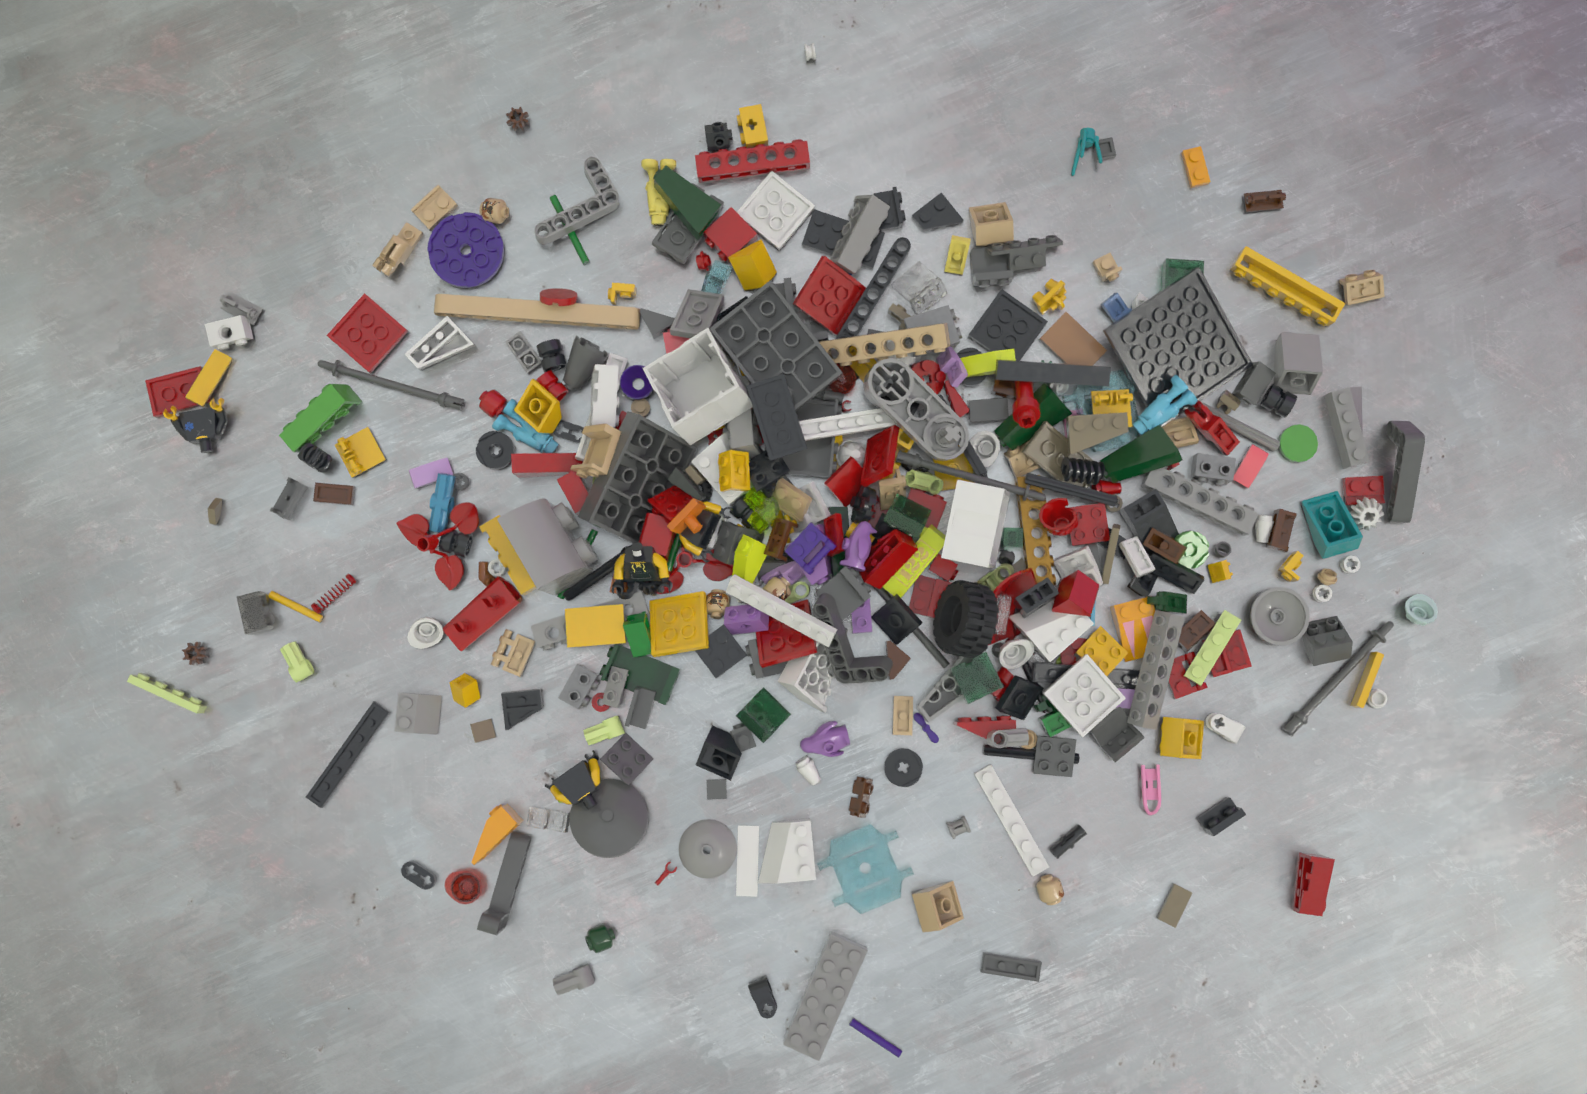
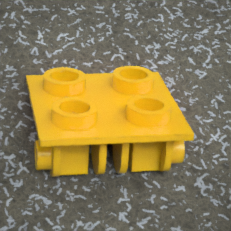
M1129 389L1091 391L1093 414L1127 412L1128 427H1132L1130 401L1133 400V394L1129 393Z
M369 427L346 439L344 437L337 440L338 443L335 444L352 478L386 460Z
M1099 626L1095 632H1092L1087 641L1076 651L1081 658L1088 654L1106 676L1128 654L1102 626Z

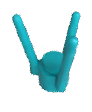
M1087 127L1080 130V138L1078 139V147L1071 172L1072 176L1075 175L1079 156L1083 158L1085 147H1091L1093 143L1095 144L1099 163L1103 162L1099 146V136L1095 135L1093 128Z

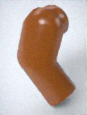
M479 561L478 578L486 587L495 580V577L488 571V562Z

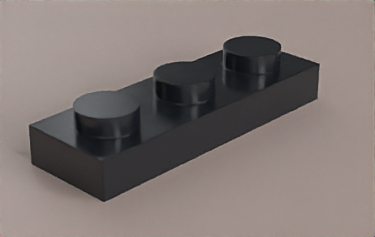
M1155 551L1149 556L1155 567L1152 573L1192 594H1195L1204 582L1203 575L1179 563L1175 564Z

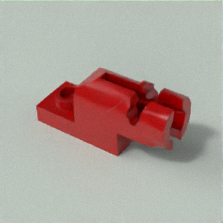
M1198 400L1195 405H1192L1196 411L1190 412L1189 409H1185L1184 413L1207 440L1214 442L1222 454L1228 456L1240 443L1222 418L1213 415L1201 401Z

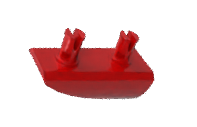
M498 576L443 627V631L457 649L463 651L520 604L522 596L510 582Z

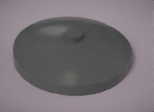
M604 779L600 780L599 790L592 794L598 803L596 806L588 810L583 802L577 805L572 804L569 817L570 828L575 840L585 851L601 858H614L630 852L640 843L647 829L648 811L643 797L633 786H628L621 780Z

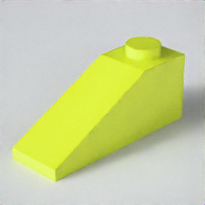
M1014 349L992 351L960 358L967 370V377L995 374L996 360L1016 361Z
M743 534L735 550L732 576L735 574L753 584L767 556L764 554L766 545Z

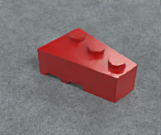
M897 529L877 540L878 543L871 547L869 556L864 563L865 571L859 572L865 583L881 589L918 550L912 537Z
M1299 852L1293 911L1300 914L1323 916V912L1326 910V898L1335 859L1323 855Z

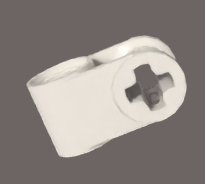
M1211 713L1205 719L1207 728L1234 744L1238 743L1246 728L1239 722L1229 719L1222 714ZM1215 719H1217V722H1219L1218 726L1214 722Z

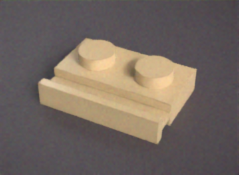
M437 185L411 211L431 231L458 205Z
M1188 417L1172 420L1162 427L1177 448L1198 444L1199 442L1195 427Z
M781 478L777 482L770 503L800 523L804 520L803 517L807 513L813 498L784 478Z

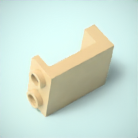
M608 424L584 426L582 434L590 437L591 440L583 463L572 465L571 470L577 472L576 475L582 478L607 475L621 431Z

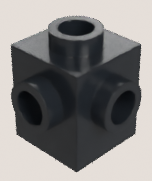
M714 122L711 125H704L708 151L730 148L729 141H733L732 130L727 128V122Z

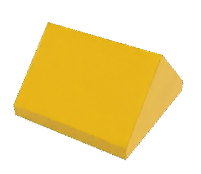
M761 239L728 257L744 290L763 287L777 273Z

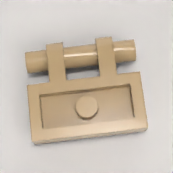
M505 629L503 636H500L499 646L492 655L491 665L498 667L500 661H503L505 663L502 670L521 677L535 641L520 634H517L515 640L510 639L512 631ZM508 644L512 647L508 656H505L503 653Z

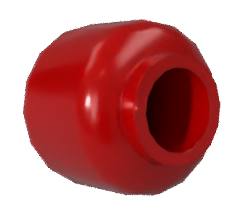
M493 389L489 392L486 390L480 395L479 407L488 416L494 418L504 414L503 410L507 405V399L497 390Z

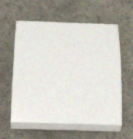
M814 481L799 488L813 499L807 513L803 517L804 520L800 523L797 522L799 524L798 528L793 527L795 533L805 529L810 522L815 524L831 515Z
M1088 546L1054 559V565L1062 579L1080 570L1098 583L1099 586L1103 584L1100 571Z

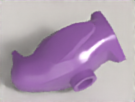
M867 521L860 522L849 538L843 540L842 549H845V560H841L840 565L847 568L852 567L855 571L859 572L865 571L864 563L871 550L870 533H877Z
M829 721L822 724L814 734L801 740L800 747L805 753L822 754L828 757L844 754V751H840V749L850 745L846 725L834 727L837 725V721Z

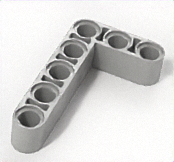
M591 156L584 161L585 176L596 195L538 223L534 230L538 243L543 245L549 244L618 208L619 194L598 158ZM593 165L596 166L597 169L592 171L589 170L588 167ZM603 181L606 183V185L600 187L597 185V183ZM612 197L615 199V201L609 203L606 201V199ZM591 206H597L599 209L597 211H591L589 208ZM580 214L582 217L577 220L573 218V215ZM559 222L565 224L562 228H558L555 225ZM544 230L547 231L548 234L546 236H540L539 232Z

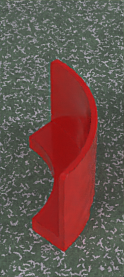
M1032 568L1010 575L993 591L997 598L999 613H997L998 624L996 623V633L993 634L991 644L1016 635L1014 623L1008 616L1015 614L1016 606L1013 603L1015 598L1038 584Z

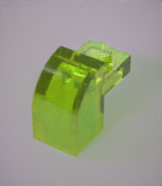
M755 487L751 488L743 499L754 511L747 521L760 534L763 533L779 514L777 500L774 496L768 499L761 491L757 492Z

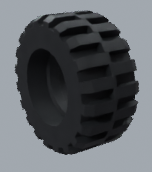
M957 580L949 584L946 590L942 592L941 598L937 602V609L934 612L935 619L933 620L935 642L942 651L947 654L974 658L987 650L988 644H991L993 640V634L996 633V623L998 624L997 613H999L997 598L988 586Z

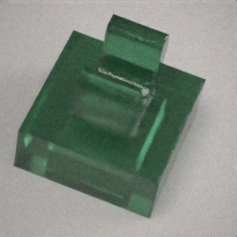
M1004 527L1003 547L1022 548L1023 528Z

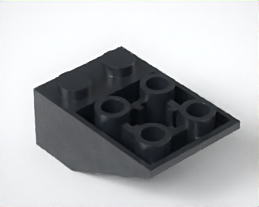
M1157 489L1119 510L1134 536H1138L1142 545L1152 528L1174 539L1179 535L1167 505ZM1143 545L1146 553L1150 556L1153 550Z

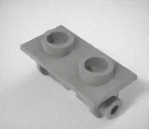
M231 292L220 297V302H222L221 309L234 316H247L252 325L255 324L262 311V308Z
M611 666L602 704L619 708V704H622L623 689L627 676H629L627 669Z

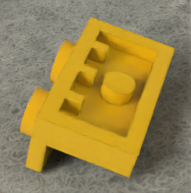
M728 450L719 453L720 491H749V452Z

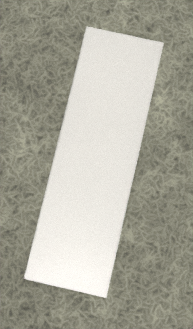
M738 826L736 896L757 897L759 826Z

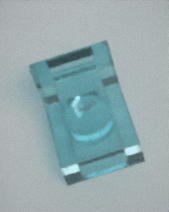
M715 260L709 274L707 273L701 291L721 294L733 268Z

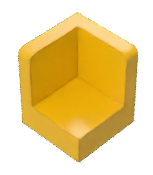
M466 673L449 682L453 700L466 708L480 699L477 680Z

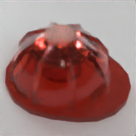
M835 363L843 375L829 385V387L834 392L847 394L853 390L856 384L855 371L850 365L840 366V363Z
M472 871L452 872L445 880L444 886L447 894L460 904L473 903L482 893L481 879Z

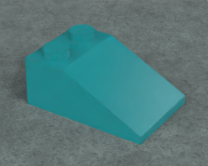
M1338 491L1301 502L1314 545L1322 559L1359 548L1363 535Z

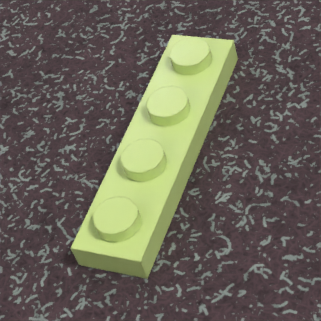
M1226 610L1223 611L1184 674V677L1199 686L1203 684L1241 622V619Z
M143 673L130 675L127 682L194 713H204L207 707L201 704L202 700L192 696L188 698L184 696L185 693L178 689L170 690L166 688L167 684L160 681L153 682L149 680L150 677Z

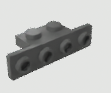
M1048 235L1044 239L1029 238L1028 241L1024 242L1013 240L1010 241V244L994 243L992 246L986 247V252L991 256L1007 254L1008 270L1017 271L1046 266V248L1061 246L1063 241L1056 235Z

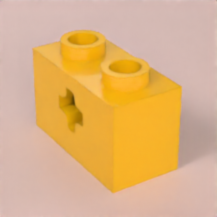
M761 104L739 108L740 115H736L738 127L742 126L743 133H740L741 143L745 144L747 148H754L759 144L768 146Z

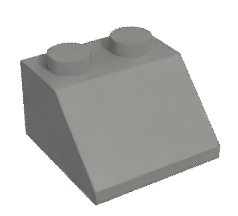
M398 693L394 732L438 734L442 696Z

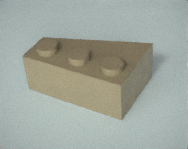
M1127 412L1066 417L1068 456L1127 433Z

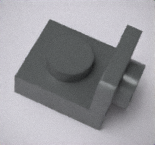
M742 722L733 726L734 730L730 731L740 752L756 747L749 724L744 725Z

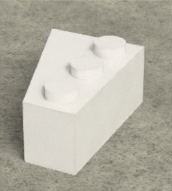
M446 316L408 350L405 355L419 370H422L475 347V345Z
M595 364L591 376L590 426L608 424L615 428V426L618 427L619 415H616V408H619L617 390H619L620 379L618 378L619 366Z

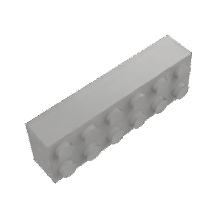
M833 931L830 932L783 1039V1045L820 1061L867 954V947Z

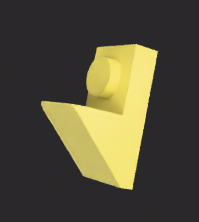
M952 235L944 272L963 275L970 238Z

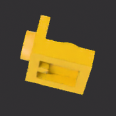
M612 282V288H608V299H611L612 305H616L617 294H620V297L631 298V295L636 296L637 288L635 284Z
M1299 551L1292 552L1278 569L1282 573L1281 576L1289 582H1295L1300 579L1292 571H1295L1302 563L1300 560L1304 555Z

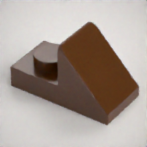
M1155 528L1151 529L1143 543L1146 547L1175 564L1179 563L1187 549L1186 546L1174 540L1173 537Z

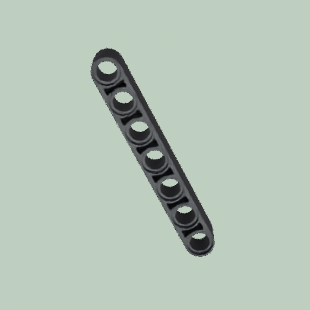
M900 237L894 242L836 339L860 335L909 255L911 243L907 238ZM905 245L907 250L899 251L897 246ZM893 260L897 263V266L889 267L887 262ZM884 276L887 278V282L880 283L877 278ZM875 292L878 297L870 299L867 294ZM866 308L868 313L860 315L858 309ZM850 324H856L858 326V330L850 331L848 329V326Z

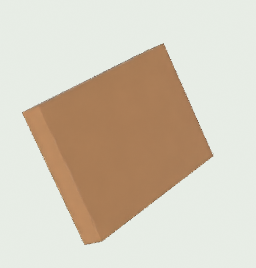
M1067 312L1039 339L1064 364L1093 366L1107 351Z

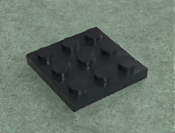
M1001 289L968 336L990 352L1014 349L1015 359L1020 361L1048 321Z

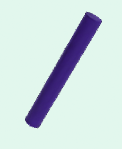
M852 1018L849 1023L851 1027L898 1058L902 1054L901 1049Z

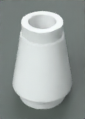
M1258 515L1255 521L1256 542L1268 543L1274 521H1272L1273 516Z
M808 755L795 763L797 771L811 785H815L821 780L813 759L809 758Z

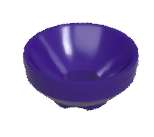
M633 365L622 373L620 386L627 397L641 400L652 393L653 388L643 370L645 366ZM637 379L644 381V387L640 390L633 387V382Z

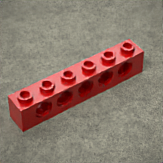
M801 139L793 140L792 143L776 142L770 146L759 144L754 148L738 147L736 150L731 151L721 149L715 153L704 151L700 152L699 155H695L699 183L769 174L771 171L779 173L810 169L808 143ZM788 152H792L795 156L793 158H787L785 157V154ZM774 155L776 158L773 161H769L766 157ZM750 157L757 158L755 163H750L747 160ZM733 159L739 161L735 166L729 164ZM713 162L720 163V166L717 168H712L710 165Z

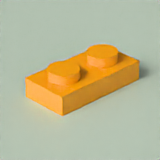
M1201 146L1183 150L1181 154L1190 188L1209 184L1211 181Z

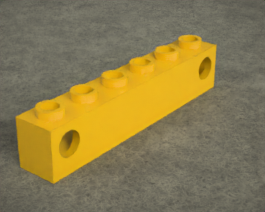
M1247 246L1240 251L1230 268L1238 278H1245L1250 281L1252 286L1264 289L1269 296L1278 297L1283 300L1285 305L1297 308L1302 315L1316 319V322L1322 326L1329 327L1332 325L1345 305L1343 301ZM1241 261L1246 262L1248 264V268L1241 265ZM1321 309H1328L1330 315L1324 313Z

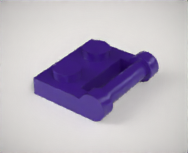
M810 522L785 552L805 572L811 575L817 564L830 550L833 551L837 546L817 526ZM821 541H823L825 545L811 559V561L807 563L804 559L812 552V550Z

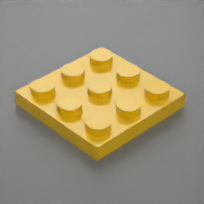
M704 591L649 601L651 655L653 657L709 648L707 602Z

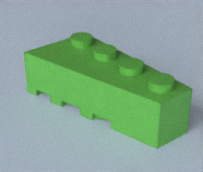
M327 384L323 387L322 393L318 397L310 400L309 406L296 414V419L283 427L284 431L279 436L293 452H300L299 450L305 443L313 444L322 436L320 434L321 431L325 432L335 425L334 420L342 416L345 417L350 413L348 409L353 404L358 406L363 401L347 384Z

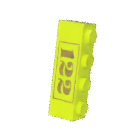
M932 524L929 528L924 526L919 532L918 536L920 539L915 543L918 550L883 586L893 596L898 594L902 598L943 548L946 535Z

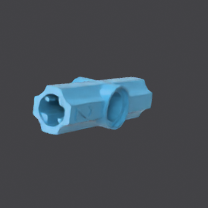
M438 473L435 493L432 494L429 504L430 509H432L429 522V530L442 532L447 527L449 513H451L454 507V497L452 495L456 476Z

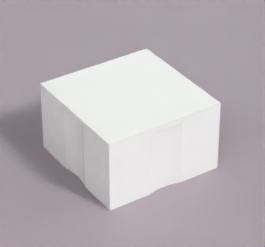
M709 328L685 341L676 350L663 355L643 368L653 390L661 400L662 408L672 428L689 445L694 444L753 407L748 390L728 352Z
M957 480L941 558L995 568L1011 493L1003 488Z

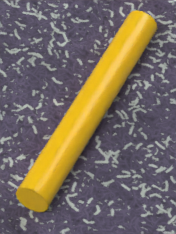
M271 591L268 595V598L319 623L323 619V615L317 614L315 611L274 591Z

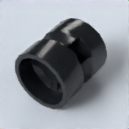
M560 339L547 340L536 346L539 357L543 358L541 364L544 372L549 370L552 372L558 371L567 366L565 355L561 354L563 348Z
M1272 384L1266 391L1260 405L1268 410L1275 409L1276 414L1286 418L1294 407L1297 396L1288 391L1284 393L1283 388Z
M744 494L732 507L733 511H729L735 518H741V523L746 528H752L765 514V511L759 505H753V500L747 494Z
M457 530L446 533L440 537L439 551L448 554L454 552L456 556L466 558L472 546L473 535L462 532L458 533Z

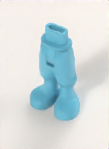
M1177 375L1171 378L1173 385L1171 390L1167 394L1162 393L1158 395L1137 417L1138 420L1132 424L1140 435L1159 424H1164L1171 418H1175L1181 407L1188 404L1195 405L1198 402L1193 392L1188 390L1189 387ZM1181 394V397L1176 402L1170 404L1175 397Z
M511 399L505 406L503 413L515 419L522 427L516 426L508 418L500 414L494 421L492 428L497 431L505 429L512 432L516 441H521L541 453H554L559 443L554 441V437L549 433H538L514 411L518 403L516 400Z

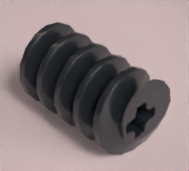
M1064 457L1061 464V472L1064 481L1068 482L1070 479L1074 483L1077 480L1078 483H1083L1085 480L1086 484H1090L1092 481L1093 485H1097L1104 476L1105 465L1103 462L1083 461L1082 459L1076 460L1075 458L1069 459Z

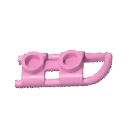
M1141 765L1142 801L1146 813L1151 816L1156 814L1161 807L1160 765H1156V769H1145V765ZM1153 780H1157V788H1153ZM1147 800H1158L1156 808L1150 812Z

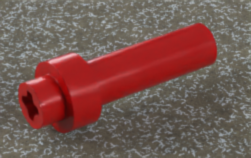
M1015 381L1016 401L1012 405L1013 419L1021 427L1030 428L1040 418L1039 402L1034 399L1032 382Z

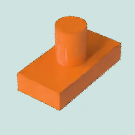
M693 498L667 527L672 532L681 534L687 526L694 534L702 529V525L696 517L706 508L705 504Z

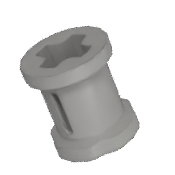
M962 816L960 820L953 823H946L953 839H956V836L962 833L971 832L965 816Z

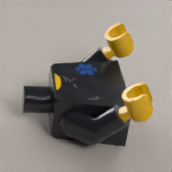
M213 398L210 401V407L179 413V416H176L177 409L174 406L170 408L173 414H169L166 409L163 412L164 417L171 419L170 421L176 431L186 441L192 444H200L201 453L213 452L211 442L221 439V435L228 424L225 409L222 407L224 404L223 398H219V404H216Z

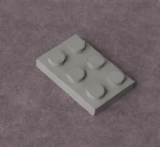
M688 289L670 328V334L692 338L706 328L710 329L714 325L724 303V295Z

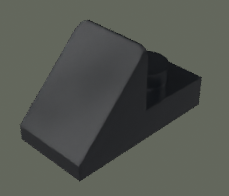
M1151 572L1137 578L1134 574L1127 587L1139 596L1147 598L1158 576Z

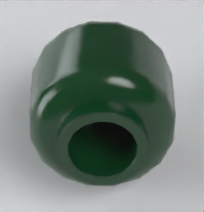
M605 924L589 929L587 936H585L589 950H593L595 953L610 949L613 946L612 940L615 939L612 928L608 929Z

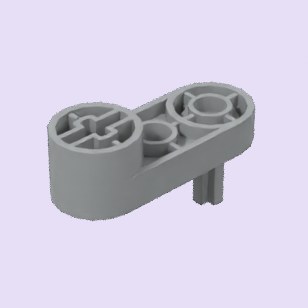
M889 358L881 360L869 370L863 384L864 393L869 402L881 408L927 455L935 460L947 461L958 457L964 452L969 441L968 427L908 365L900 360ZM886 367L893 368L894 370L890 372ZM890 378L893 384L890 388L886 389L883 384ZM872 381L877 385L875 391L873 390ZM887 395L892 401L884 400L881 397ZM912 403H920L924 407V415L917 418L911 414L910 406Z

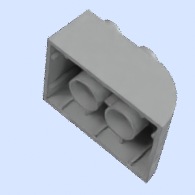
M539 499L497 518L538 590L556 596L594 571L591 563L598 560V557L587 539L584 540L582 536L575 539L571 531L579 527V524L568 506L565 507L562 502L555 506L547 499Z

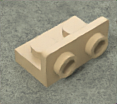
M1366 270L1364 274L1360 275L1349 274L1345 278L1339 279V284L1344 287L1346 305L1385 297L1383 275L1375 270Z
M1029 441L1014 450L1009 448L1004 453L1016 478L1040 468L1022 453V450Z
M895 469L896 478L879 481L881 510L904 506L903 499L906 498L905 476L901 475L899 469Z

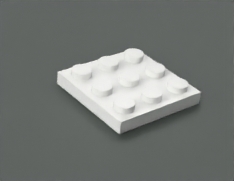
M771 171L737 213L753 230L780 250L815 209V205Z
M1088 654L1079 659L1043 692L1045 697L1081 737H1084L1126 699Z

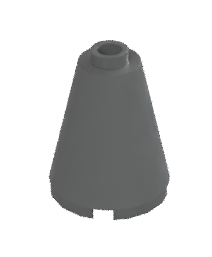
M576 335L563 377L564 386L572 391L575 389L579 390L592 376L595 364L602 365L608 358L609 353L605 350L603 352L600 351L598 345Z

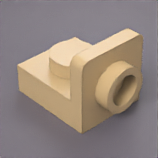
M1111 253L1092 262L1102 282L1109 280V282L1114 281L1120 277L1119 274L1123 270L1121 266H1117Z

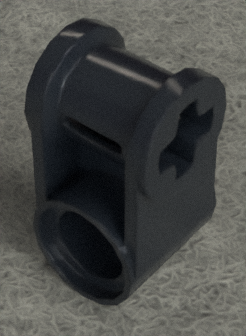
M767 977L749 984L748 988L759 1014L763 1018L769 1019L775 1015L777 1003ZM765 1004L772 1006L771 1012L764 1010Z

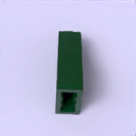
M665 165L653 177L654 188L691 234L699 240L704 231L720 213L721 204Z
M1044 383L1033 393L1034 399L1039 402L1040 418L1034 426L1030 428L1021 427L1013 419L1012 413L994 432L999 436L998 439L1003 447L1007 445L1011 450H1014L1029 441L1044 421L1054 426L1070 416L1072 412Z
M1159 424L1099 461L1105 465L1104 477L1106 479L1109 477L1113 483L1179 463L1183 459L1175 444Z

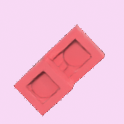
M1252 444L1235 471L1233 480L1249 488L1269 453Z

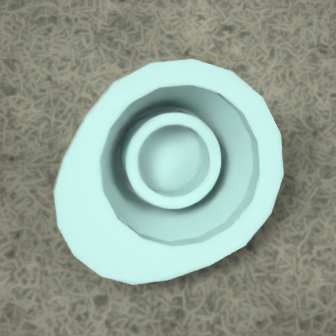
M1413 595L1405 603L1406 618L1413 624L1425 626L1434 622L1437 618V605L1427 595Z

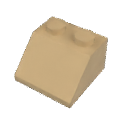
M1006 202L969 207L972 234L976 246H987L993 243H1006L1014 240L1013 218Z
M954 881L928 887L912 894L922 932L939 931L964 919Z

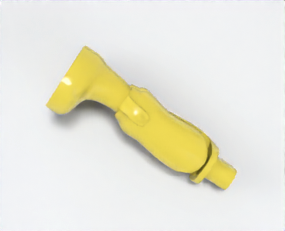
M643 159L641 166L649 175V181L646 184L645 190L647 191L651 224L664 225L666 217L669 216L670 206L654 188L653 177L658 171V161ZM662 159L660 161V169L662 170L666 165L674 170L676 168V160Z

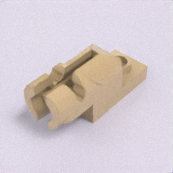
M406 222L397 236L393 234L372 266L389 277L400 263L402 265L405 263L423 236V232Z

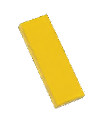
M214 349L185 398L204 408L233 359Z
M1380 652L1370 653L1350 706L1364 708L1384 654Z

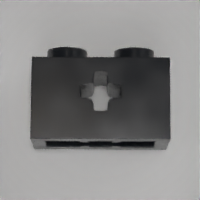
M1047 577L1017 596L1013 603L1022 617L1026 618L1053 601L1059 592Z

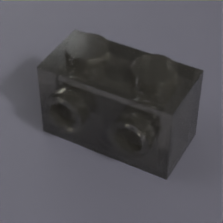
M256 591L237 596L245 634L253 635L274 629V616L269 610L270 599L265 592Z

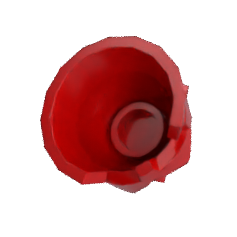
M1067 498L1051 499L1043 505L1039 513L1040 522L1043 524V527L1055 536H1066L1079 525L1076 511L1065 507L1069 505Z

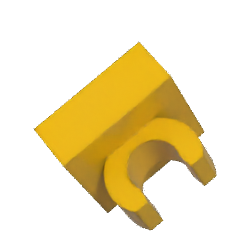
M1227 560L1208 564L1212 583L1232 579L1233 572L1230 573L1228 567L1230 563Z

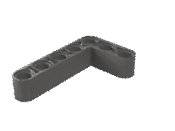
M1389 421L1387 424V436L1398 446L1387 508V520L1392 523H1410L1425 446V436L1410 421Z
M821 594L814 604L812 611L815 618L837 629L830 646H825L836 679L843 684L886 680L893 666L892 660L887 656L855 658L835 599L830 594Z
M512 831L489 908L482 913L477 930L497 936L505 929L530 847L531 836Z

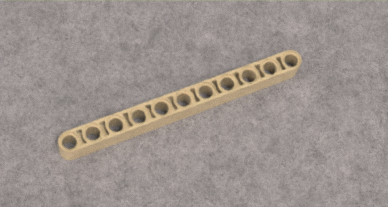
M450 294L435 295L434 314L438 316L632 330L639 329L640 309L635 307L580 303L569 306H558V303H553L550 306L537 300Z

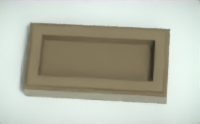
M1173 883L1157 919L1176 928L1192 892Z

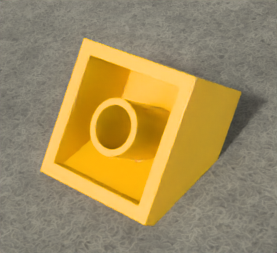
M532 379L514 411L538 433H553L562 418L560 402L535 379Z
M1163 717L1160 756L1201 759L1204 721Z

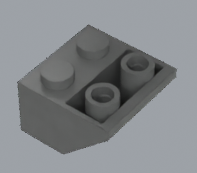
M1338 616L1309 622L1302 639L1306 654L1313 666L1351 658L1353 641Z

